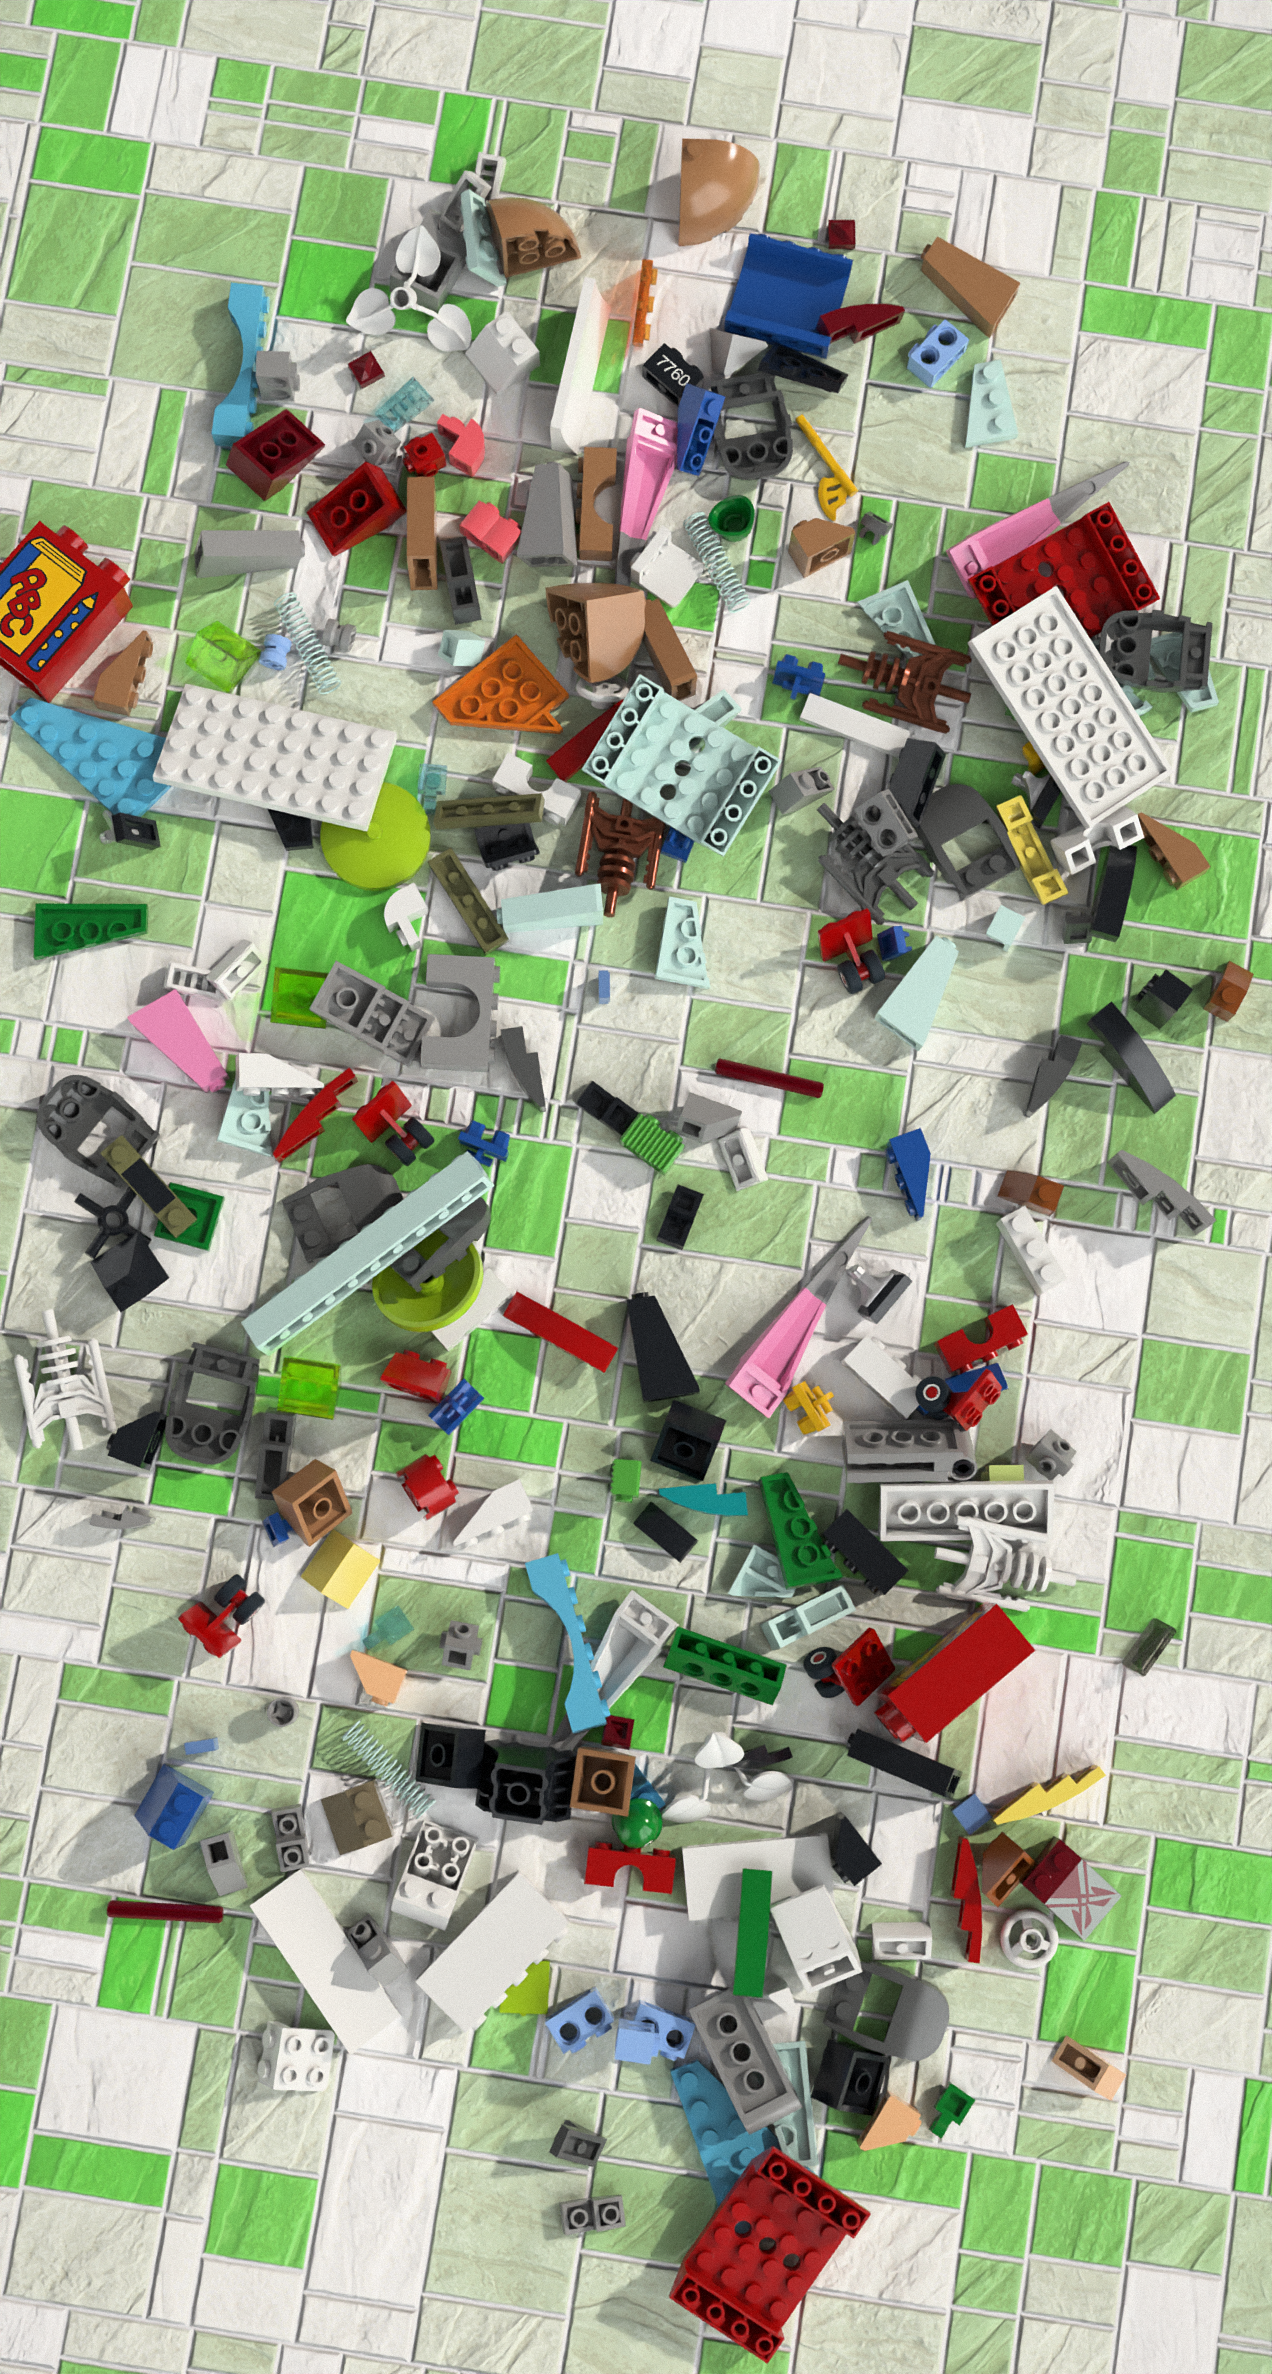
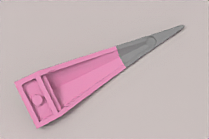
M641 408L634 411L630 436L627 438L614 584L630 586L632 581L630 562L637 552L642 553L655 515L677 464L678 423Z
M1122 462L980 529L947 549L946 553L969 598L974 599L976 595L967 579L1046 538L1081 505L1123 471L1130 462Z
M865 1217L739 1359L741 1362L725 1382L726 1386L763 1416L770 1418L786 1396L815 1327L849 1260L870 1225L872 1217Z

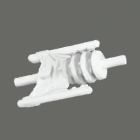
M53 1309L43 1311L42 1316L48 1340L37 1342V1348L44 1347L46 1354L37 1357L38 1361L48 1360L49 1367L41 1368L40 1370L42 1374L51 1372L52 1379L40 1384L37 1397L35 1396L33 1384L29 1382L31 1373L27 1372L29 1367L28 1359H23V1356L20 1354L15 1355L16 1358H14L30 1439L32 1440L33 1447L36 1449L41 1448L42 1441H45L43 1428L53 1420L65 1418L72 1451L83 1449L76 1415L89 1413L100 1416L103 1428L107 1427V1430H110V1432L117 1429L98 1340L92 1338L88 1342L89 1345L85 1346L87 1354L91 1356L89 1364L93 1366L91 1371L92 1384L84 1374L71 1375L70 1368L78 1366V1361L69 1362L67 1355L76 1353V1349H66L65 1342L72 1341L70 1335L59 1337Z
M957 1516L954 1518V1522L956 1525H959L958 1529L969 1531L971 1534L972 1544L969 1553L940 1547L935 1548L934 1558L966 1565L964 1573L954 1584L943 1582V1586L939 1585L936 1587L937 1594L944 1595L947 1598L969 1600L983 1604H998L1003 1608L1027 1612L1030 1609V1605L1026 1603L1025 1598L1017 1597L1012 1599L1011 1595L1002 1597L1000 1593L991 1591L1001 1589L1003 1583H1007L1009 1577L1011 1586L1016 1589L1020 1587L1023 1580V1589L1025 1591H1032L1035 1584L1037 1592H1044L1049 1582L1073 1587L1076 1583V1575L1052 1571L1051 1560L1045 1556L1042 1557L1039 1563L1038 1554L1031 1552L1026 1561V1553L1024 1551H1017L1014 1559H1012V1547L1004 1539L1013 1541L1021 1539L1023 1543L1031 1541L1033 1545L1041 1546V1543H1046L1049 1540V1536L1045 1533L986 1522L982 1519L968 1516Z

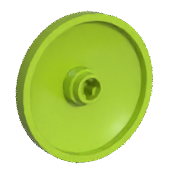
M383 782L367 832L322 821L320 841L328 865L340 879L359 889L382 891L402 885L421 869L429 853L431 830L428 817L419 801L405 789Z
M437 1229L413 1248L428 1261L449 1238ZM471 1243L466 1249L468 1254L462 1260L458 1261L456 1259L444 1268L446 1272L437 1279L431 1275L419 1284L422 1288L419 1292H416L390 1266L386 1267L372 1279L373 1297L378 1308L391 1323L404 1330L428 1332L448 1326L468 1311L480 1292L484 1273L479 1252Z

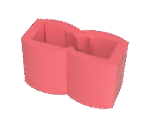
M478 501L460 523V533L503 564L519 544L521 527L515 520L511 518L507 520L501 517L499 510L489 502L485 504L482 501Z

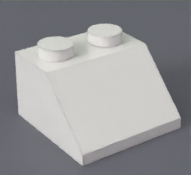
M505 311L485 325L465 352L466 357L496 395H499L540 366L539 350L508 311Z

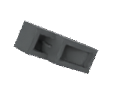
M466 536L440 541L455 625L482 620Z
M523 1026L500 1029L505 1053L519 1086L540 1112H546L538 1052L526 1053Z
M1061 1035L1056 1041L1052 1059L1047 1060L1043 1058L1038 1064L1025 1117L1030 1118L1059 1089L1070 1073L1083 1041Z
M269 1407L265 1412L255 1498L275 1501L272 1491L288 1480L297 1410Z

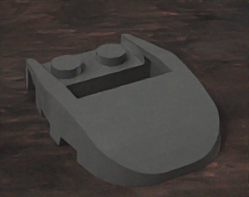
M763 372L710 381L711 391L725 396L721 410L772 401L777 431L725 439L721 414L719 415L714 430V437L726 471L735 478L756 480L776 476L787 468L792 458L791 417L787 413L782 391H777L774 383L775 375Z
M1138 610L1118 612L1108 618L1102 628L1099 654L1116 681L1120 684L1160 693L1204 690L1208 685L1213 623L1207 622L1205 626L1191 623V617L1167 615L1162 610H1152V613H1139ZM1152 630L1182 633L1178 681L1148 680Z
M954 784L945 786L932 793L920 828L915 830L919 840H922L927 851L925 854L929 861L935 864L942 873L941 876L948 884L953 883L960 891L959 898L962 901L1019 870L1020 865L1005 826L974 788L967 785ZM988 820L1002 846L956 871L941 845Z
M70 1075L61 1079L39 1105L37 1111L39 1129L48 1141L55 1145L69 1161L106 1180L117 1188H121L124 1179L106 1159L97 1166L77 1151L111 1107H114L133 1122L123 1137L142 1158L154 1143L159 1140L160 1134L156 1130L154 1131L121 1095L107 1089L101 1083L83 1075Z
M372 1164L346 1169L318 1178L282 1201L308 1264L314 1263L313 1259L331 1255L343 1242L351 1240L357 1235L355 1234L331 1245L310 1194L338 1183L356 1229L360 1233L364 1226L373 1223L388 1208L396 1206L403 1200L398 1184L388 1170Z
M479 1197L438 1229L449 1239L428 1261L412 1248L389 1266L416 1292L421 1291L422 1288L419 1284L431 1275L437 1279L446 1272L444 1268L456 1259L458 1261L462 1260L468 1254L466 1252L468 1246L473 1241H478L490 1224L491 1212L489 1206L482 1197Z
M193 1342L191 1346L194 1348L188 1363L183 1364L174 1390L172 1389L170 1394L169 1416L166 1418L165 1426L166 1441L170 1449L182 1458L203 1464H218L226 1461L236 1452L250 1421L256 1402L260 1359ZM194 1372L248 1386L240 1416L186 1402Z
M871 1960L869 1962L860 1961L861 1973L836 1983L823 2020V2024L864 2048L880 2054L912 2061L928 2058L940 2046L949 2022V2005L943 1992L935 1985L911 1974L909 1970L884 1965ZM872 1974L903 1985L884 2042L853 2031Z

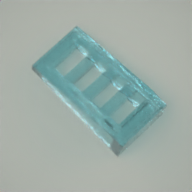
M413 376L374 414L395 433L426 409L434 399ZM414 391L421 397L418 401L411 394ZM406 397L413 404L410 408L403 402ZM398 404L405 411L402 416L394 408ZM390 411L396 417L397 421L395 423L388 418L387 412Z

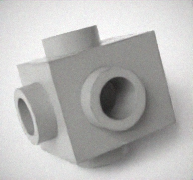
M380 420L363 424L351 445L362 455L366 462L378 466L389 464L395 459L397 455L396 450L401 441L394 435L390 427L384 425Z
M1050 1429L1034 1445L1025 1459L1041 1475H1044L1048 1480H1053L1058 1474L1062 1477L1065 1476L1074 1464L1071 1460L1077 1451L1066 1440Z
M451 1620L448 1632L443 1631L439 1648L444 1649L442 1665L465 1670L471 1669L474 1655H480L483 1638H478V1625Z

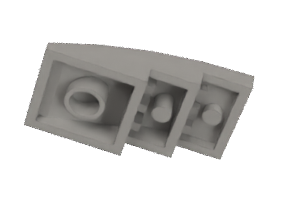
M335 961L309 1008L311 1012L407 1067L410 1066L422 1044V1036L427 1035L435 1020L434 1016L411 1005L409 1001L390 992L385 986L338 961Z
M1120 1150L1107 1162L1142 1205L1152 1199L1168 1220L1179 1215L1195 1235L1217 1221L1187 1190L1148 1162L1123 1150Z

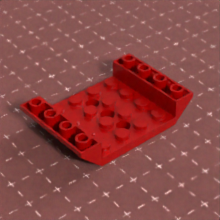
M1110 502L1092 510L1079 520L993 567L990 566L967 579L992 626L1057 586L1063 590L1066 602L1075 613L1089 638L1101 633L1105 622L1115 613L1129 610L1140 611L1161 599ZM1040 563H1046L1050 566L1051 574L1049 577H1044L1039 573L1038 566Z
M771 2146L750 2161L686 2253L671 2288L669 2298L768 2364L785 2339L782 2327L845 2236L849 2235L854 2239L870 2217L871 2212L776 2147ZM740 2221H747L751 2224L750 2229L744 2234H739L734 2230L736 2224ZM770 2237L774 2239V2246L769 2250L761 2249L759 2243L763 2238ZM796 2254L799 2256V2260L793 2266H786L783 2264L785 2256Z

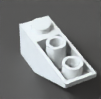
M239 1053L235 1058L236 1091H243L245 1096H258L260 1091H271L272 1096H287L288 1092H299L300 1096H316V1092H320L324 1088V1083L269 1054Z
M520 1479L494 1490L453 1541L454 1547L461 1545L464 1550L477 1544V1537L487 1533L490 1538L504 1532L503 1526L508 1523L514 1522L515 1526L531 1519L529 1514L533 1513L534 1510Z

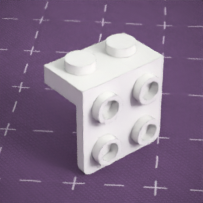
M662 525L658 532L653 531L645 543L647 547L642 553L637 552L630 562L631 580L668 606L675 608L703 573L704 565L671 542L672 531Z
M268 2021L267 2029L262 2037L264 2048L262 2060L258 2064V2082L273 2090L324 2091L328 2084L335 2039L334 2032L329 2029L291 2028L278 2021Z

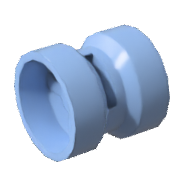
M267 634L264 640L265 650L260 654L259 663L270 669L284 670L287 664L285 657L291 650L292 642L280 635Z

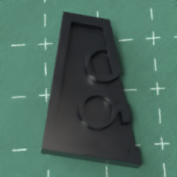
M778 342L771 347L760 361L758 371L834 393L840 392L849 375Z
M268 809L286 851L314 848L311 818Z

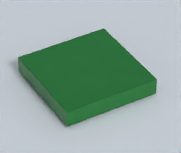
M170 1182L168 1187L198 1220L180 1236L175 1238L158 1219L154 1236L209 1251L225 1197Z

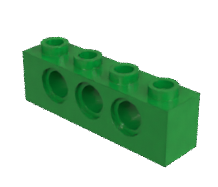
M677 1627L663 1667L773 1705L781 1689L787 1665Z

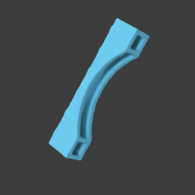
M231 283L228 310L231 320L242 338L243 361L234 387L214 410L212 437L217 446L232 447L235 442L254 430L251 416L252 413L256 414L257 397H254L255 388L259 389L256 380L257 351H263V347L260 346L261 338L266 337L267 331L264 313H269L270 298L265 295L262 285Z
M557 1553L527 1562L525 1566L533 1593L545 1601L557 1613L565 1625L571 1640L574 1671L570 1691L564 1704L572 1732L576 1734L606 1725L605 1717L611 1715L606 1699L600 1700L597 1689L602 1688V1683L598 1670L592 1672L589 1661L594 1660V1655L590 1642L584 1644L581 1633L585 1632L586 1628L582 1614L576 1616L573 1605L578 1604L574 1587L568 1588L565 1577L571 1576L566 1559L560 1560Z

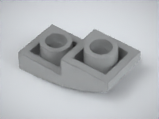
M133 1506L132 1512L123 1510L121 1520H118L119 1514L102 1510L101 1515L92 1514L89 1525L109 1529H136L155 1524L156 1518L149 1517V1510Z
M301 1804L272 1809L271 1814L281 1872L310 1867Z
M622 2195L597 2196L559 2202L562 2229L565 2235L590 2230L599 2232L626 2226Z

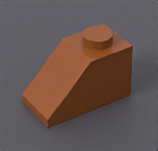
M1229 961L1203 1009L1228 1022L1239 1009L1248 992L1254 974Z
M1007 1170L997 1197L1020 1206H1026V1208L1046 1216H1051L1056 1210L1064 1185L1038 1175Z
M1003 1832L989 1844V1847L983 1853L982 1893L997 1907L1003 1903L1037 1864Z

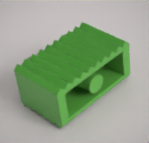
M639 1113L619 1139V1144L665 1176L684 1150L685 1145L681 1143L683 1139L672 1130H669L667 1133L659 1127L661 1123L652 1115L647 1113L646 1116H643Z
M615 1459L612 1461L613 1472L611 1473L612 1484L610 1485L612 1489L610 1493L612 1496H615L616 1502L632 1503L633 1498H638L642 1461Z

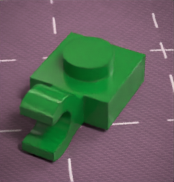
M949 2082L934 2105V2108L940 2114L934 2119L929 2130L939 2138H942L952 2121L959 2126L961 2125L976 2100Z

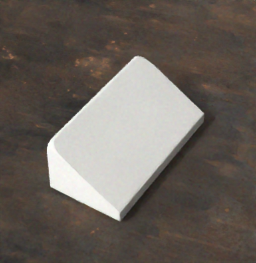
M243 939L206 976V979L231 1001L268 961L252 942Z
M749 1128L736 1130L717 1139L736 1191L768 1180Z
M929 1922L872 1923V1960L931 1959L932 1932Z
M782 1980L764 1987L767 1996L793 2018L798 2017L799 2014L786 1981Z

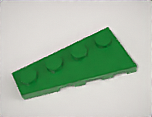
M36 903L34 959L39 960L148 934L149 907L147 904Z
M785 1472L760 1477L758 1481L786 1590L841 1580L843 1575L839 1568H836L830 1557L831 1553L827 1545L823 1544L817 1532L818 1528L813 1519H810L806 1512L805 1504L789 1473Z

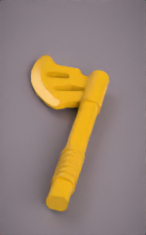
M801 414L795 421L835 476L831 478L823 477L818 489L819 503L823 512L829 519L835 521L836 510L846 504V497L854 496L858 489L831 455L811 424ZM841 485L837 490L827 492L828 488ZM838 497L837 501L830 505L828 504V500Z

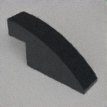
M1129 845L1121 850L1115 846H1108L1090 915H1093L1089 931L1090 936L1111 942H1116L1120 937L1134 876L1137 846Z
M1112 1001L1088 1021L1087 1025L1105 1044L1099 1052L1154 1114L1176 1096L1168 1078L1147 1045Z

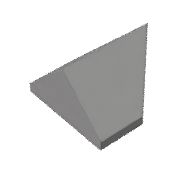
M710 328L712 370L719 376L727 378L768 347L765 341Z

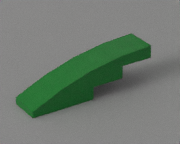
M746 1868L742 1870L733 1982L734 1996L763 1998L772 1871Z

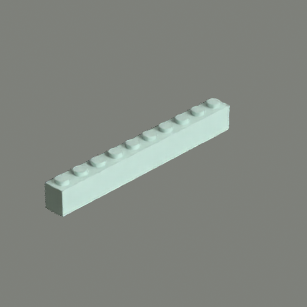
M468 1151L463 1155L457 1156L441 1172L433 1174L429 1181L418 1189L409 1192L406 1198L396 1206L388 1208L380 1218L364 1226L355 1237L343 1242L328 1257L319 1260L314 1268L306 1274L298 1276L283 1291L274 1294L269 1302L261 1308L253 1310L241 1323L255 1347L270 1356L494 1187V1184L480 1163Z

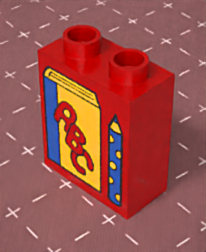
M39 521L0 565V666L44 701L50 703L132 609L133 605L124 588L130 581V578L118 565L110 559L104 558L97 566L83 555L89 547L72 529L62 525L55 533Z
M981 1604L876 1692L885 1704L877 1709L874 1714L896 1740L899 1739L903 1743L912 1736L917 1740L927 1743L1036 1650L998 1604Z

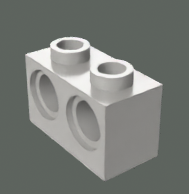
M257 351L256 380L262 400L295 401V391L300 390V376L297 374V364L292 362L290 352Z
M889 789L879 792L854 809L859 826L863 830H867L871 837L872 847L877 853H881L883 857L892 854L918 837ZM874 806H877L881 811L879 820L872 814ZM888 829L892 830L895 834L894 843L887 839Z

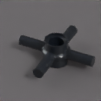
M130 1186L117 1205H110L105 1208L82 1193H79L74 1201L76 1204L98 1217L97 1223L100 1231L85 1252L89 1257L95 1259L109 1236H117L122 1233L129 1237L138 1231L128 1224L129 1219L126 1213L137 1195ZM113 1213L119 1217L120 1224L118 1228L108 1226L106 1223V1216ZM140 1232L146 1243L149 1245L152 1239L143 1234L142 1232Z

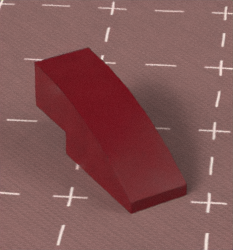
M891 304L848 306L820 315L816 329L819 334L831 337L830 344L848 335L853 343L856 344L899 324L905 309L903 306Z

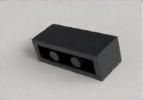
M907 738L904 748L900 751L897 768L891 775L889 790L912 827L919 829L946 754L936 742Z
M1165 970L1160 976L1155 973L1134 1000L1138 1004L1133 1010L1158 1029H1161L1179 1010L1194 989L1168 970Z
M848 1509L844 1510L821 1533L825 1538L822 1541L823 1544H826L829 1551L833 1554L838 1551L845 1558L842 1562L845 1567L854 1575L859 1572L866 1579L863 1584L874 1595L878 1592L881 1595H886L909 1571Z

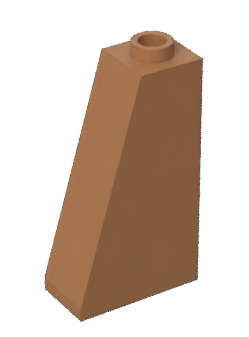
M937 236L933 244L930 245L928 243L920 258L923 259L921 271L987 337L991 338L1017 296L1020 282Z
M407 477V563L411 590H438L437 516L434 477Z
M646 600V607L644 609L645 628L642 640L664 691L679 701L696 695L697 674L660 600Z

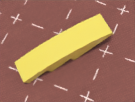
M1092 1765L1074 1781L1070 1775L1063 1773L1045 1789L1039 1783L1033 1782L992 1815L991 1820L998 1825L1024 1819L1054 1808L1084 1792L1105 1777L1106 1774L1099 1766Z

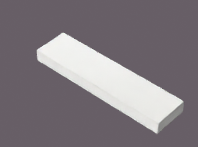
M809 693L799 719L899 758L900 751L904 748L907 738H910L911 731Z

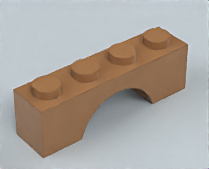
M584 447V457H579L578 473L583 474V482H577V499H582L581 508H576V525H581L580 534H575L576 550H579L580 560L612 562L613 525L602 520L596 513L593 505L597 496L603 490L616 485L617 448Z

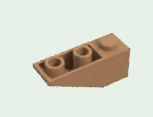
M143 630L100 674L93 701L98 709L130 716L132 708H136L139 699L137 689L139 683H143L146 676V667L144 665L146 659L151 657L154 643L147 631Z
M1144 813L1138 814L1144 835L1142 839L1149 846L1148 851L1151 858L1155 862H1159L1164 869L1163 875L1170 885H1174L1179 890L1204 875L1211 867L1196 843Z

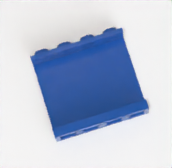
M750 233L747 252L730 310H727L724 332L765 341L771 345L778 342L795 351L827 359L831 337L819 334L816 326L820 315L841 308L853 260L848 259L842 254L832 255L822 252L815 247L806 248L798 246L792 241H779L765 234L756 235Z

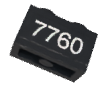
M665 343L659 347L642 367V377L677 408L679 407L686 383L701 388L704 385V377L701 370L695 365L688 364L676 348H670Z

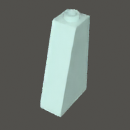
M601 884L501 899L502 908H496L497 923L503 925L505 933L603 925Z
M937 935L875 1016L876 1021L918 1052L927 1039L959 953L952 941L945 937L941 939Z

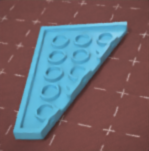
M29 698L11 716L14 722L113 815L121 812L142 817L172 787L154 782L153 774L166 740L164 737L34 698Z
M697 2059L673 2068L670 2072L719 2207L754 2157L771 2146L776 2147L780 2151L782 2149L777 2136L767 2126L751 2135L748 2134L723 2083ZM805 2166V2168L814 2173L808 2166ZM740 2221L736 2224L734 2230L739 2234H744L750 2229L751 2224L747 2221Z

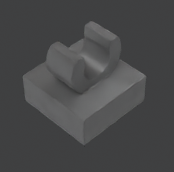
M869 511L865 513L860 522L866 527L861 529L859 537L864 538L867 531H872L875 535L872 544L876 545L881 540V535L885 536L889 533L893 524Z
M1067 912L1062 933L1064 944L1091 943L1092 936L1089 935L1093 915L1081 912L1080 916H1071V913Z

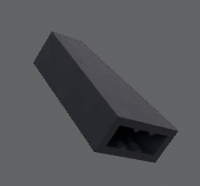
M648 1292L632 1294V1299L627 1300V1309L643 1403L699 1394V1385L655 1295L649 1296Z
M858 1728L856 1733L852 1732L846 1744V1749L849 1750L847 1756L949 1799H953L963 1773Z

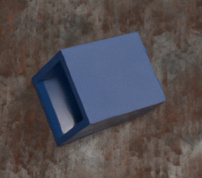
M163 1764L134 1817L148 1836L175 1850L186 1843L214 1792L172 1767Z

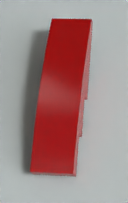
M620 700L592 721L546 760L560 780L567 782L585 765L623 700Z
M350 1067L327 1084L304 1107L289 1126L273 1152L274 1157L279 1163L325 1132L320 1121L342 1107L336 1097L358 1082Z
M517 1291L502 1315L539 1338L553 1344L558 1349L605 1373L618 1350L611 1343Z
M959 1836L950 1895L953 1898L961 1899L957 1927L968 1931L964 1958L968 1962L980 1964L982 1903L979 1881L969 1840Z

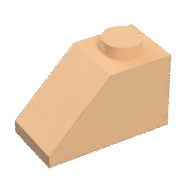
M352 1650L350 1657L366 1693L373 1696L371 1701L386 1707L389 1702L396 1703L408 1669L363 1652Z
M1067 2035L1051 2060L1087 2087L1109 2100L1113 2099L1126 2076L1125 2073Z
M887 2090L857 2141L859 2148L867 2151L904 2142L909 2135L913 2137L921 2124V2120H919L921 2114L918 2109Z

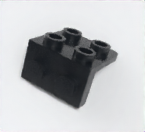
M530 823L473 828L486 868H492V871L505 869L508 867V863L517 860L519 863L530 862L535 859V855L540 854L539 848L534 841Z

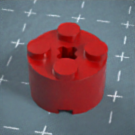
M424 1454L396 1472L398 1478L404 1477L405 1481L401 1485L417 1511L419 1512L424 1509L427 1513L423 1516L425 1521H428L456 1503L455 1496L459 1494L452 1480L446 1481L441 1474L443 1466L435 1455L429 1457L427 1454Z

